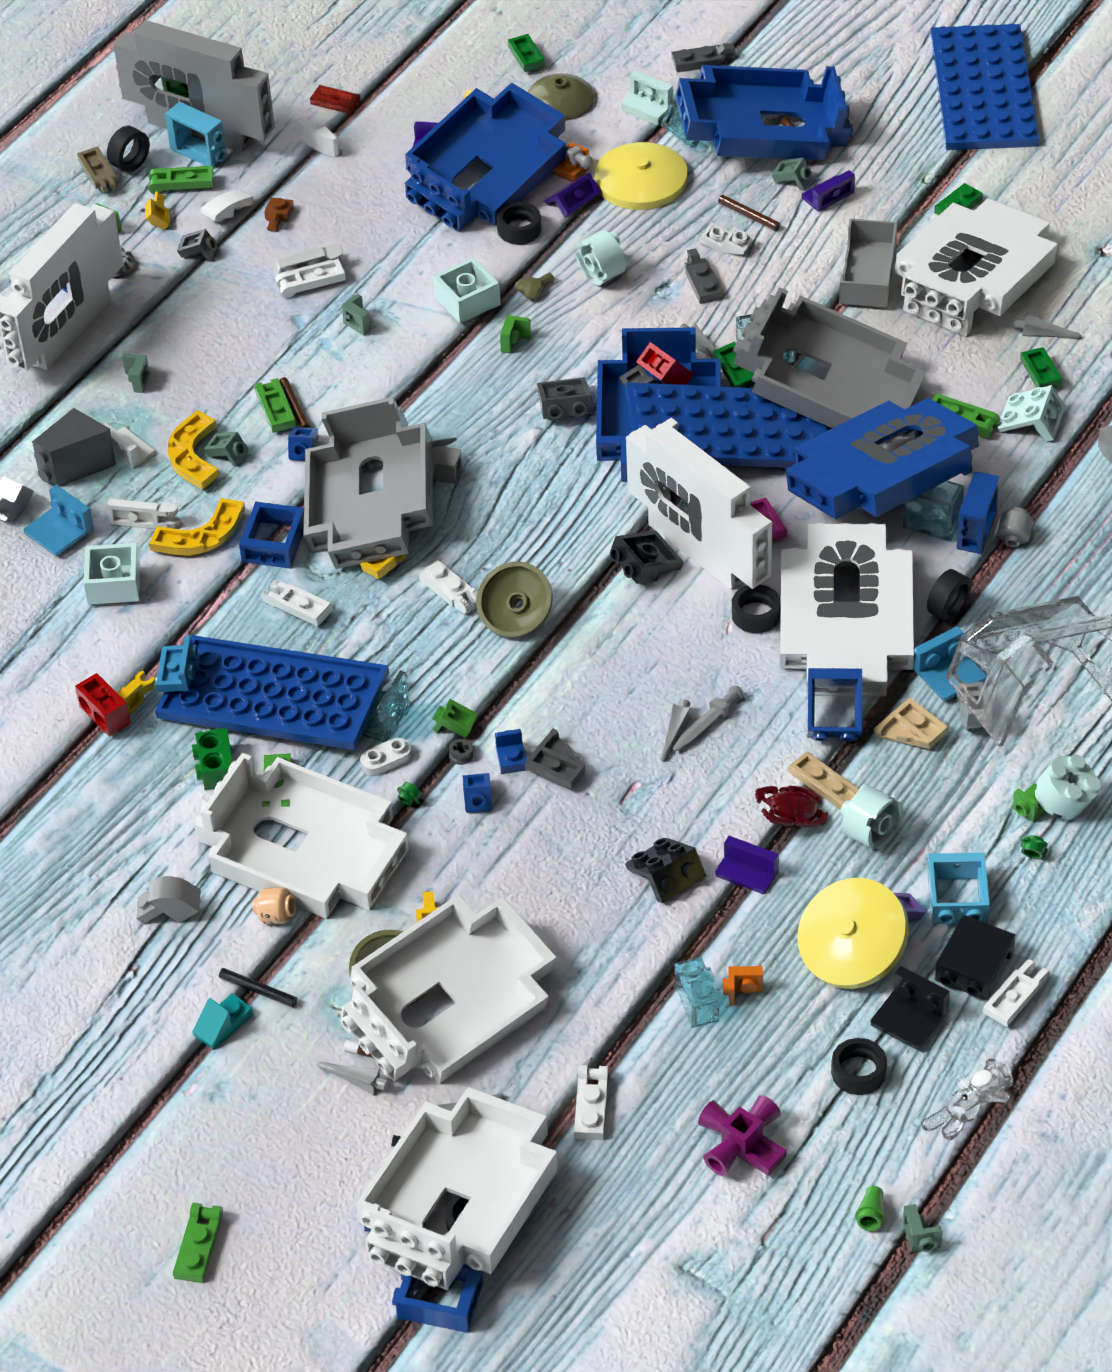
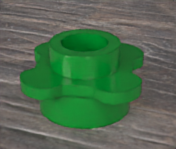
M1035 835L1021 837L1020 841L1023 842L1021 843V853L1025 856L1039 859L1043 857V853L1048 852L1046 848L1048 843L1041 837Z

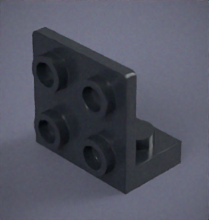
M900 966L894 973V991L872 1017L870 1025L919 1050L949 1012L950 991Z

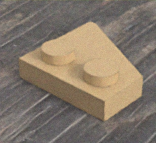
M911 697L873 729L874 735L878 738L931 749L949 733L947 725Z

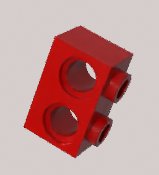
M651 342L636 361V363L665 384L687 385L694 373Z
M98 673L75 685L79 707L109 737L131 724L127 702Z

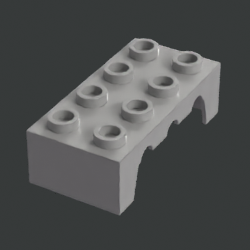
M863 219L849 220L845 266L840 278L839 304L888 307L897 241V222Z

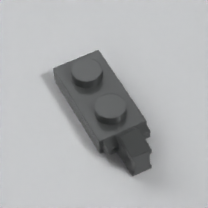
M723 43L716 46L682 49L671 52L672 61L677 73L701 69L702 65L720 66L721 62L735 59V47L733 43Z
M696 248L687 250L688 259L685 263V274L699 303L723 298V292L709 262H707L706 258L700 259Z

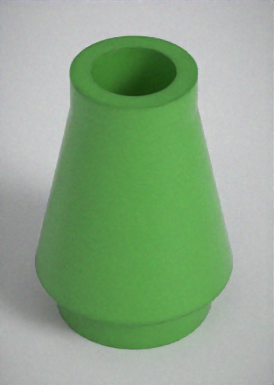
M869 1186L866 1189L865 1195L855 1213L859 1227L864 1230H878L885 1222L884 1192L880 1187Z

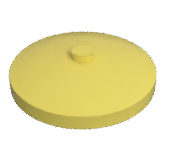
M636 142L616 147L607 152L598 161L595 168V182L602 192L600 195L608 202L626 209L647 210L664 206L678 198L687 185V166L684 159L674 150L656 143Z
M850 878L838 881L819 892L806 907L798 928L800 955L808 969L828 985L843 989H856L871 985L885 977L900 961L909 937L907 913L896 895L877 881L866 878Z

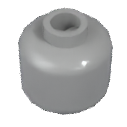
M1010 508L1000 518L998 527L999 538L1009 547H1018L1029 542L1034 524L1033 518L1023 508Z

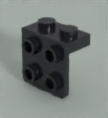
M661 838L655 841L652 847L646 851L634 854L631 860L625 863L627 870L648 877L656 900L664 903L706 877L696 848L669 838Z

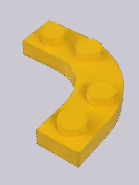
M196 410L172 432L168 441V456L173 470L180 477L203 490L219 477V469L199 458L194 453V449L199 441L217 426L215 419Z
M220 498L211 519L203 526L192 530L157 526L149 542L150 551L191 557L219 547L228 541L236 531L245 511V502Z

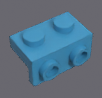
M185 635L184 645L162 646L156 681L158 692L189 691L190 681L195 679L193 662L198 659L197 645H193L191 635Z

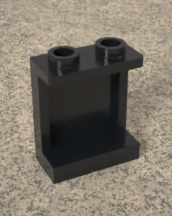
M963 915L936 962L935 980L946 987H953L966 992L972 997L987 1000L990 995L991 984L1006 958L1010 960L1014 953L1016 934Z

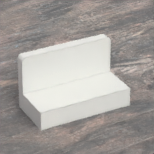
M105 422L103 424L110 428L115 456L132 469L155 454L153 448L125 427L115 430L108 423Z

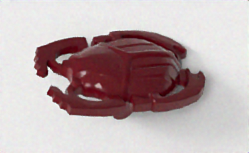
M766 786L755 790L756 802L760 804L763 801L770 806L769 811L764 808L761 810L763 816L770 823L785 827H791L795 824L796 826L815 828L825 825L828 820V812L818 809V804L822 801L821 798L807 788L787 786L781 787L778 791L776 786ZM765 794H773L768 798L765 797Z

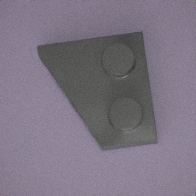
M554 728L525 761L526 770L570 790L585 773L584 763L573 754V750L568 744L562 742L558 731Z

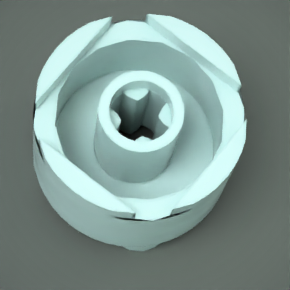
M600 230L575 245V248L579 249V252L575 253L578 265L586 277L592 276L595 279L592 282L595 285H601L623 273L626 267L630 265V260L622 251L619 245V237L614 231Z
M1078 754L1060 756L1054 759L1037 779L1035 796L1040 806L1051 815L1056 813L1063 816L1061 819L1070 820L1078 817L1096 797L1098 790L1101 788V782L1090 766L1085 763L1082 756Z
M863 784L851 801H845L841 807L840 813L843 815L842 832L869 848L881 849L892 839L896 832L892 828L895 821H901L902 804L874 787Z

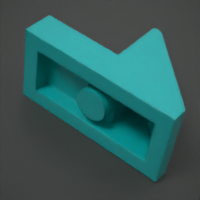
M233 993L220 1004L209 998L192 1033L213 1050L253 1015L252 1007Z

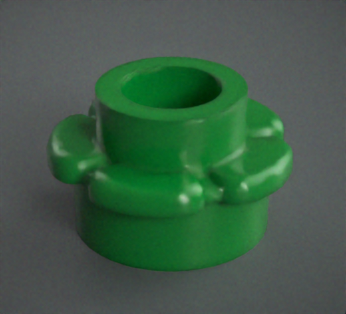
M405 782L402 787L397 788L399 800L407 806H411L413 803L415 805L420 803L418 800L422 796V792L413 784Z

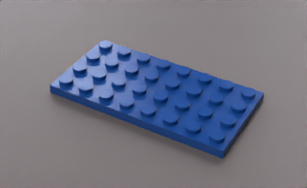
M1010 23L1004 25L931 27L930 35L946 150L1038 147L1039 137L1021 25Z
M626 382L624 389L632 432L644 425L653 429L672 418L678 422V427L675 430L721 465L789 468L796 464L794 447L827 431L826 425L752 393L753 388Z
M192 635L193 645H197L198 659L193 662L195 679L190 681L189 691L164 692L155 710V714L159 719L221 729L227 728V730L355 750L389 675L388 665Z

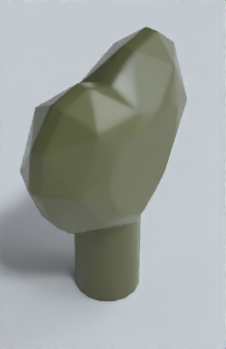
M549 272L540 278H522L515 283V289L524 293V296L529 300L537 299L543 293L544 286L554 281V276Z

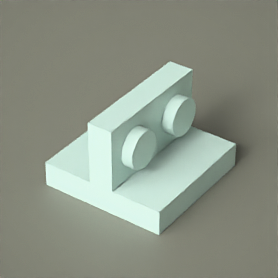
M636 70L630 75L631 93L620 103L622 111L656 125H659L678 107L675 98L676 90H673V85Z

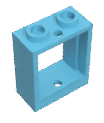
M180 101L165 113L171 150L205 166H213V168L227 157L221 120ZM190 128L204 134L206 142L191 136Z
M985 852L929 854L928 883L932 924L947 925L959 923L963 915L988 923L990 904ZM977 879L979 902L939 903L937 880Z

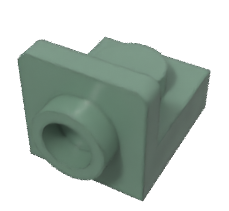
M804 158L780 161L772 173V177L775 182L795 180L798 188L803 190L811 180L812 173Z
M356 294L342 304L343 323L364 336L370 331L369 312L363 308L362 296Z
M124 354L122 358L124 369L128 375L129 382H132L133 391L143 393L150 375L147 355Z
M238 432L216 433L206 445L204 451L208 457L227 456L233 466H238L249 449Z
M916 1204L904 1206L902 1223L911 1252H929L941 1247L943 1233L941 1226L927 1228L924 1215H919Z

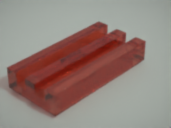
M319 85L310 97L311 105L347 114H352L353 109L357 107V103L359 104L361 101L359 94Z

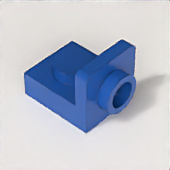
M294 427L288 436L289 460L305 461V449L314 447L318 439V428Z
M521 729L495 733L496 753L501 774L525 771L526 755Z
M489 773L462 775L466 813L491 811L493 807Z

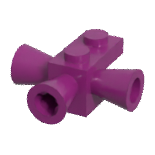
M759 1095L749 1112L739 1106L730 1116L715 1100L710 1101L702 1110L698 1124L721 1133L722 1142L704 1154L703 1158L706 1165L714 1173L725 1176L738 1156L769 1176L787 1157L786 1149L763 1135V1128L781 1115L777 1104L767 1096Z

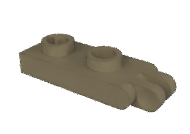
M98 146L77 153L78 161L95 189L100 188L103 193L108 192L106 185H109L111 190L116 189L115 182H117V177Z

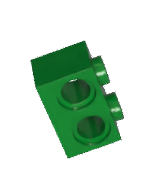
M227 728L195 733L197 744L192 745L194 760L200 761V764L195 765L197 781L203 780L204 790L215 789L217 783L223 781L233 762Z

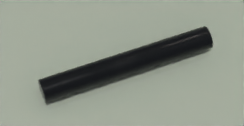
M222 968L219 972L220 979L292 1008L297 1003V997L226 968Z

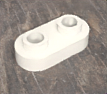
M394 738L366 750L360 757L362 771L367 775L377 776L407 763L412 755L410 743L403 738Z

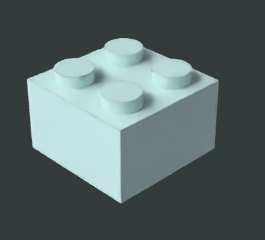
M474 257L433 276L435 298L459 323H463L501 305L499 283Z
M137 543L85 546L84 588L88 605L139 601L140 560Z

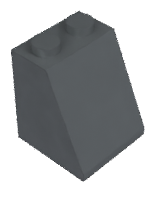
M75 408L32 441L38 475L44 482H49L54 486H63L116 465L110 428Z

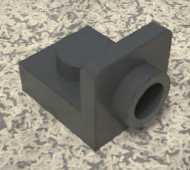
M203 229L183 235L177 252L181 258L190 255L194 256L201 252L207 261H211L214 258L218 245L209 232Z

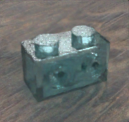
M702 957L674 964L675 986L691 1027L695 1028L718 1022L719 1006L723 1005V999L720 990L714 989L712 984L714 983V977L711 968L705 967Z

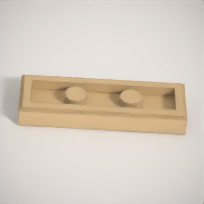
M809 752L804 753L788 766L790 774L839 810H841L845 801H851L853 796L859 791V788Z

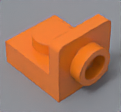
M572 142L567 145L569 148L578 146L581 148L583 155H589L587 148ZM567 155L555 168V175L569 181H574L581 177L588 169L582 168L580 163L574 166L570 163Z
M728 966V978H723V995H729V1005H735V993L750 994L763 992V966Z

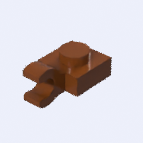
M270 198L264 211L265 219L269 221L267 230L277 231L280 221H288L294 208L293 200Z

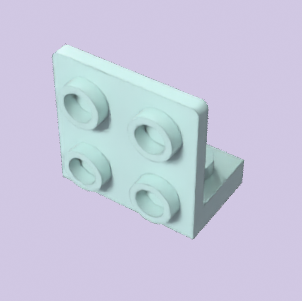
M1052 385L1042 388L1038 387L1022 393H1014L1007 400L998 430L1004 432L1034 424L1036 431L1040 433L1045 442L1052 441L1055 438L1066 406Z

